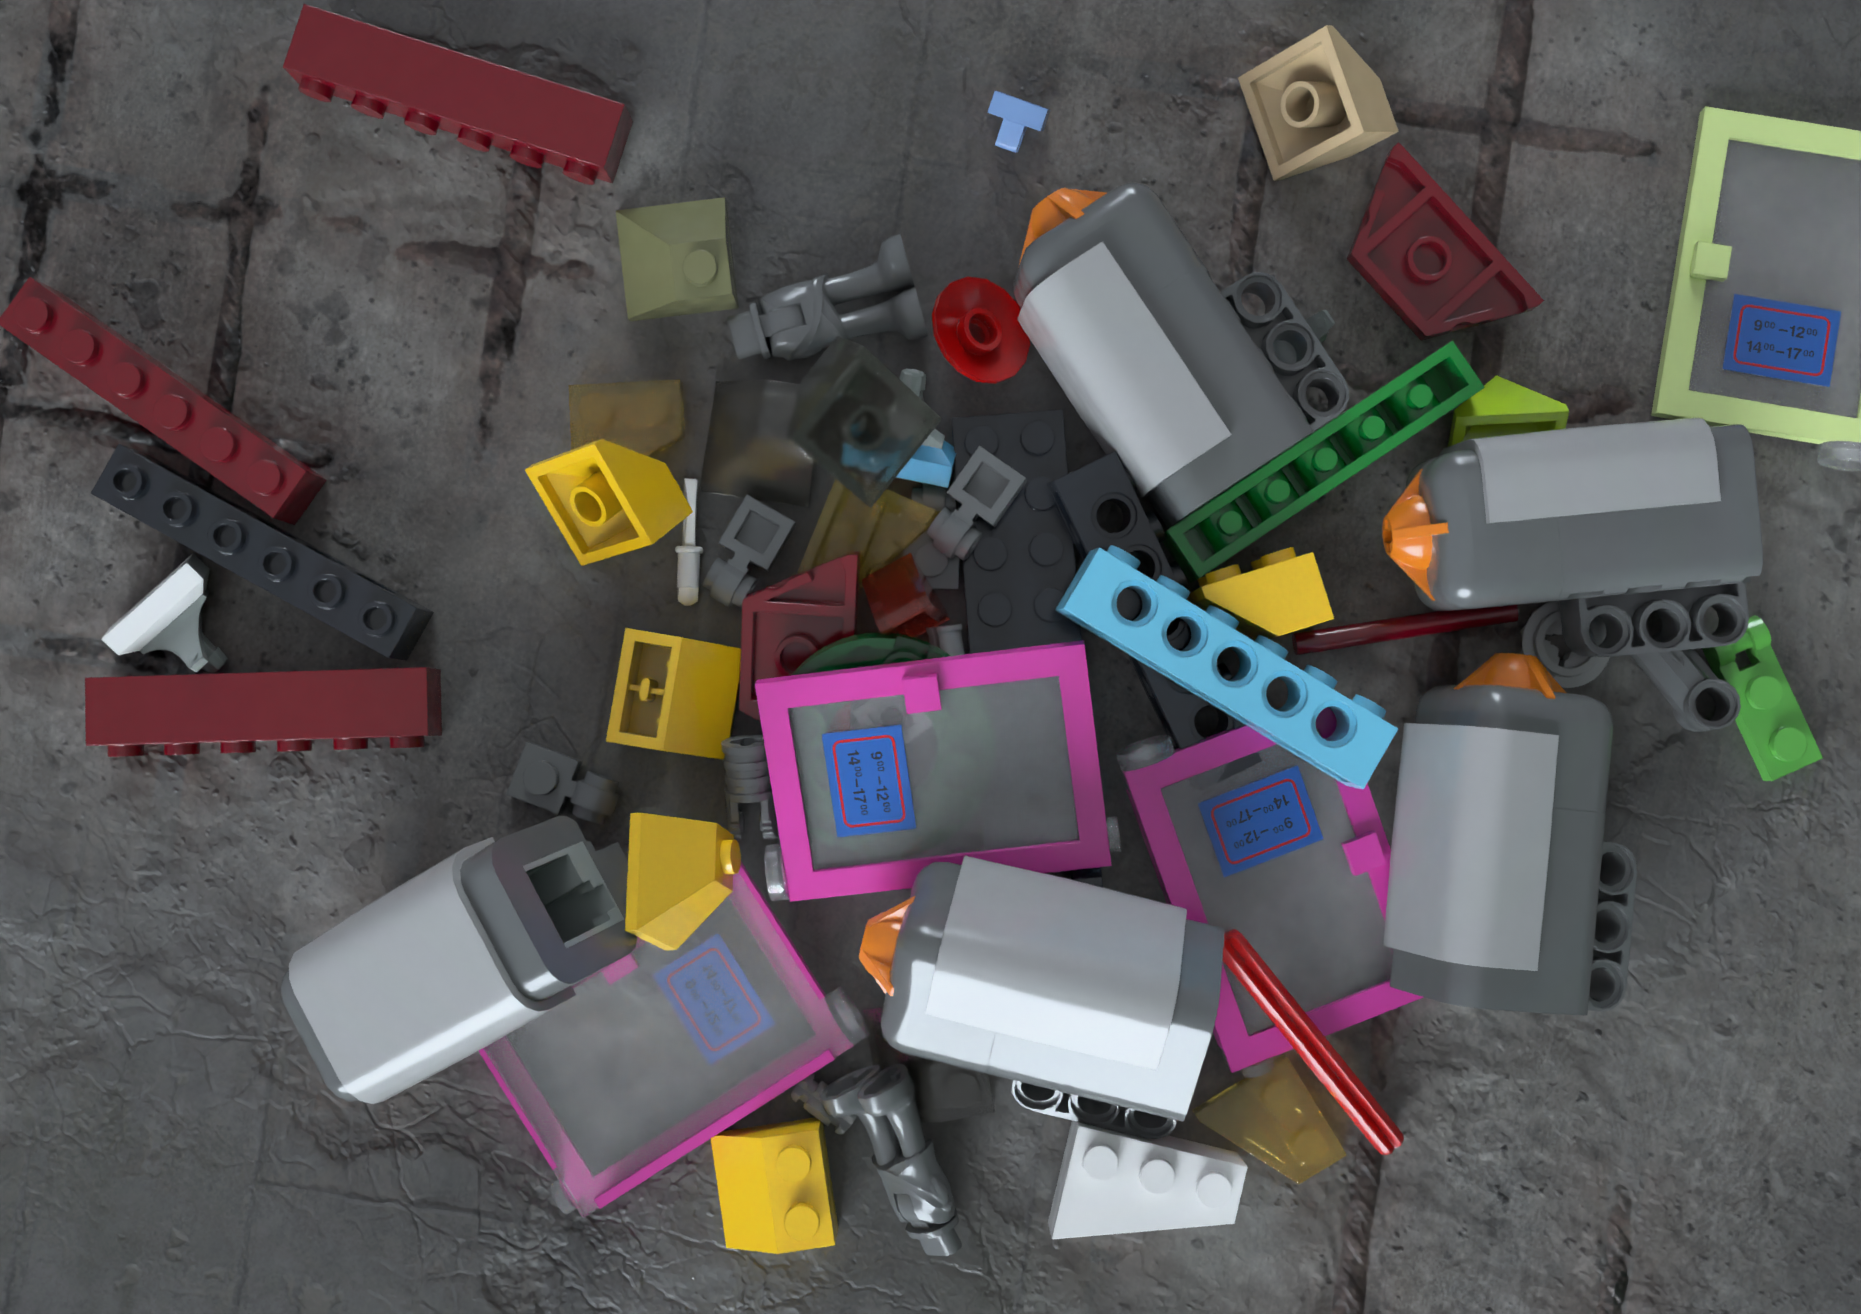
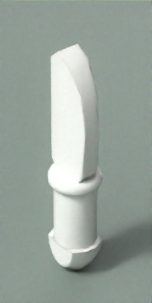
M684 478V496L693 513L683 520L682 546H676L675 552L678 553V601L684 606H691L698 602L700 554L703 553V548L696 546L697 479Z

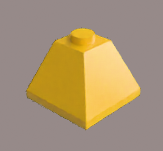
M604 439L532 464L525 469L529 479L581 566L652 545L693 513L666 463Z
M630 813L625 931L661 949L677 950L733 891V874H738L741 865L740 847L738 841L734 839V835L714 822L648 813Z

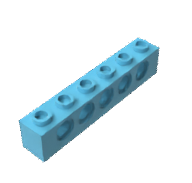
M1110 545L1107 551L1100 547L1089 551L1055 610L1342 784L1359 789L1365 788L1398 731L1397 727L1382 719L1386 713L1384 708L1361 695L1355 694L1353 700L1337 692L1334 690L1337 680L1316 667L1307 665L1304 671L1285 660L1289 652L1278 643L1261 635H1258L1255 641L1236 630L1240 622L1225 611L1209 605L1207 610L1204 611L1187 601L1186 599L1190 591L1174 580L1160 575L1157 581L1141 573L1137 570L1141 562L1128 552L1113 545ZM1124 588L1135 590L1142 599L1141 613L1133 621L1123 618L1117 609V597ZM1175 618L1183 619L1191 630V640L1181 651L1173 648L1167 639V628ZM1227 647L1235 651L1240 660L1239 671L1230 680L1224 679L1217 670V658ZM1278 677L1285 682L1288 688V699L1281 708L1275 710L1267 701L1266 691L1270 682ZM1328 707L1335 714L1337 724L1333 734L1323 739L1317 732L1316 719L1318 714Z

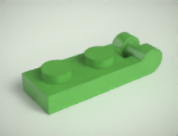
M1753 615L1749 617L1748 628L1744 636L1736 643L1702 649L1716 677L1728 682L1736 689L1741 705L1738 717L1735 719L1736 724L1762 780L1774 781L1823 759L1770 645L1771 635L1761 618ZM1745 650L1751 664L1738 669L1735 662V654Z

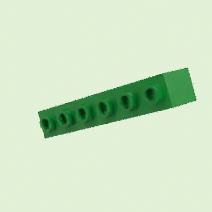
M1452 340L1168 529L1164 533L1166 540L1163 543L1181 567L1189 582L1192 583L1485 387Z

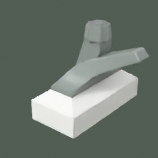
M192 553L116 621L101 640L118 655L136 651L145 654L154 650H168L179 656L187 667L195 672H198L200 669H203L208 674L218 671L228 658L202 632V610L209 594L206 587L210 569Z

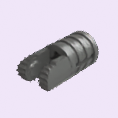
M740 735L723 740L721 748L725 755L723 762L726 769L724 774L725 784L727 785L724 789L727 831L734 835L735 840H741L742 833L744 832V815L742 814L741 803L760 802V830L763 833L764 839L778 838L777 819L763 735Z

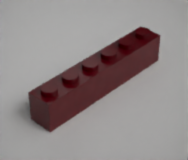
M303 4L283 64V68L299 84L298 90L311 98L323 102H331L333 96L351 101V107L365 115L383 119L385 113H390L405 118L404 124L419 132L436 135L438 129L458 135L457 140L470 148L489 152L492 145L511 151L509 156L519 163L534 168H542L543 162L564 168L562 173L565 176L589 185H594L596 178L609 183L614 182L633 124V120L623 103L307 4Z
M29 277L1 315V327L272 518L295 525L327 481L61 292Z
M416 667L85 678L86 746H108V757L144 756V745L164 744V755L200 754V743L220 742V753L256 752V741H277V752L312 751V740L333 739V750L368 749V738L389 737L390 748L425 747L424 736H442L441 669Z

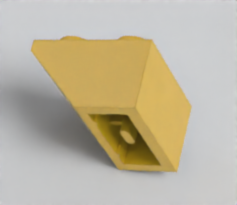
M1294 547L1260 557V559L1251 562L1253 571L1241 574L1238 564L1207 573L1204 577L1197 579L1200 588L1191 592L1187 597L1189 602L1204 611L1207 610L1209 605H1212L1230 614L1240 622L1236 630L1255 640L1258 635L1271 639L1334 619L1314 553L1311 552L1296 557Z
M625 628L606 742L723 760L725 755L722 752L721 742L731 737L740 685L741 649L678 636Z

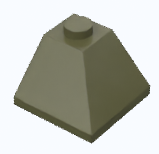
M725 197L615 210L629 321L739 308Z

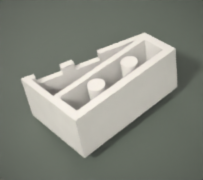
M1072 1121L1048 1219L1051 1239L1235 1224L1248 1167L1239 1154L1234 1151L1168 1135L1159 1139H1146Z

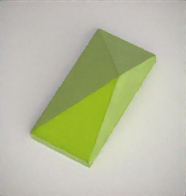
M1496 375L1484 385V389L1467 399L1454 410L1448 447L1475 438L1566 429L1569 409L1564 403Z

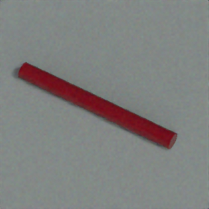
M1517 605L1464 610H1441L1297 632L1292 634L1293 649L1296 655L1516 622L1519 616Z

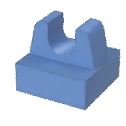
M994 91L987 113L1003 118L995 146L1018 153L1027 127L1044 131L1051 110L1003 92Z

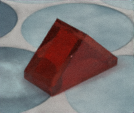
M911 553L861 579L875 623L884 635L896 633L916 638L927 632L926 628L936 627L950 619L946 609Z

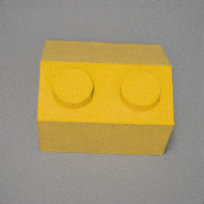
M815 1117L722 1131L711 1138L726 1248L781 1254L835 1245L838 1222L824 1126L819 1119Z

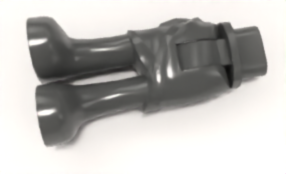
M901 234L883 240L877 261L863 269L829 278L828 273H825L811 280L781 287L759 298V305L756 301L749 303V311L728 316L727 321L738 359L760 353L763 354L765 360L773 357L785 358L788 361L806 359L820 352L822 348L848 343L851 338L882 332H898L908 340L927 337L928 332L917 292L914 288L915 285ZM903 291L886 302L848 313L839 314L834 307L841 303L873 295Z
M895 1064L884 1070L879 1065L868 1066L832 1082L821 1092L819 1096L821 1103L829 1116L846 1117L855 1114L865 1126L874 1150L872 1163L881 1176L889 1201L899 1221L908 1223L905 1227L908 1236L912 1239L920 1240L926 1255L949 1256L956 1253L962 1244L954 1229L959 1222L950 1183L936 1159L933 1140L925 1139L915 1100V1084L906 1066Z

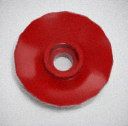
M967 276L952 281L937 296L932 312L935 340L946 360L964 376L976 382L991 384L1012 378L1026 363L1030 348V338L1017 320L1021 311L1019 304L1004 288L990 280Z

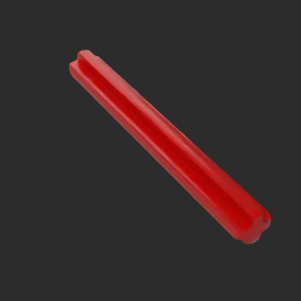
M1230 929L1225 932L1223 947L1224 963L1372 1146L1382 1155L1391 1154L1395 1148L1402 1145L1404 1134L1243 934L1236 929Z

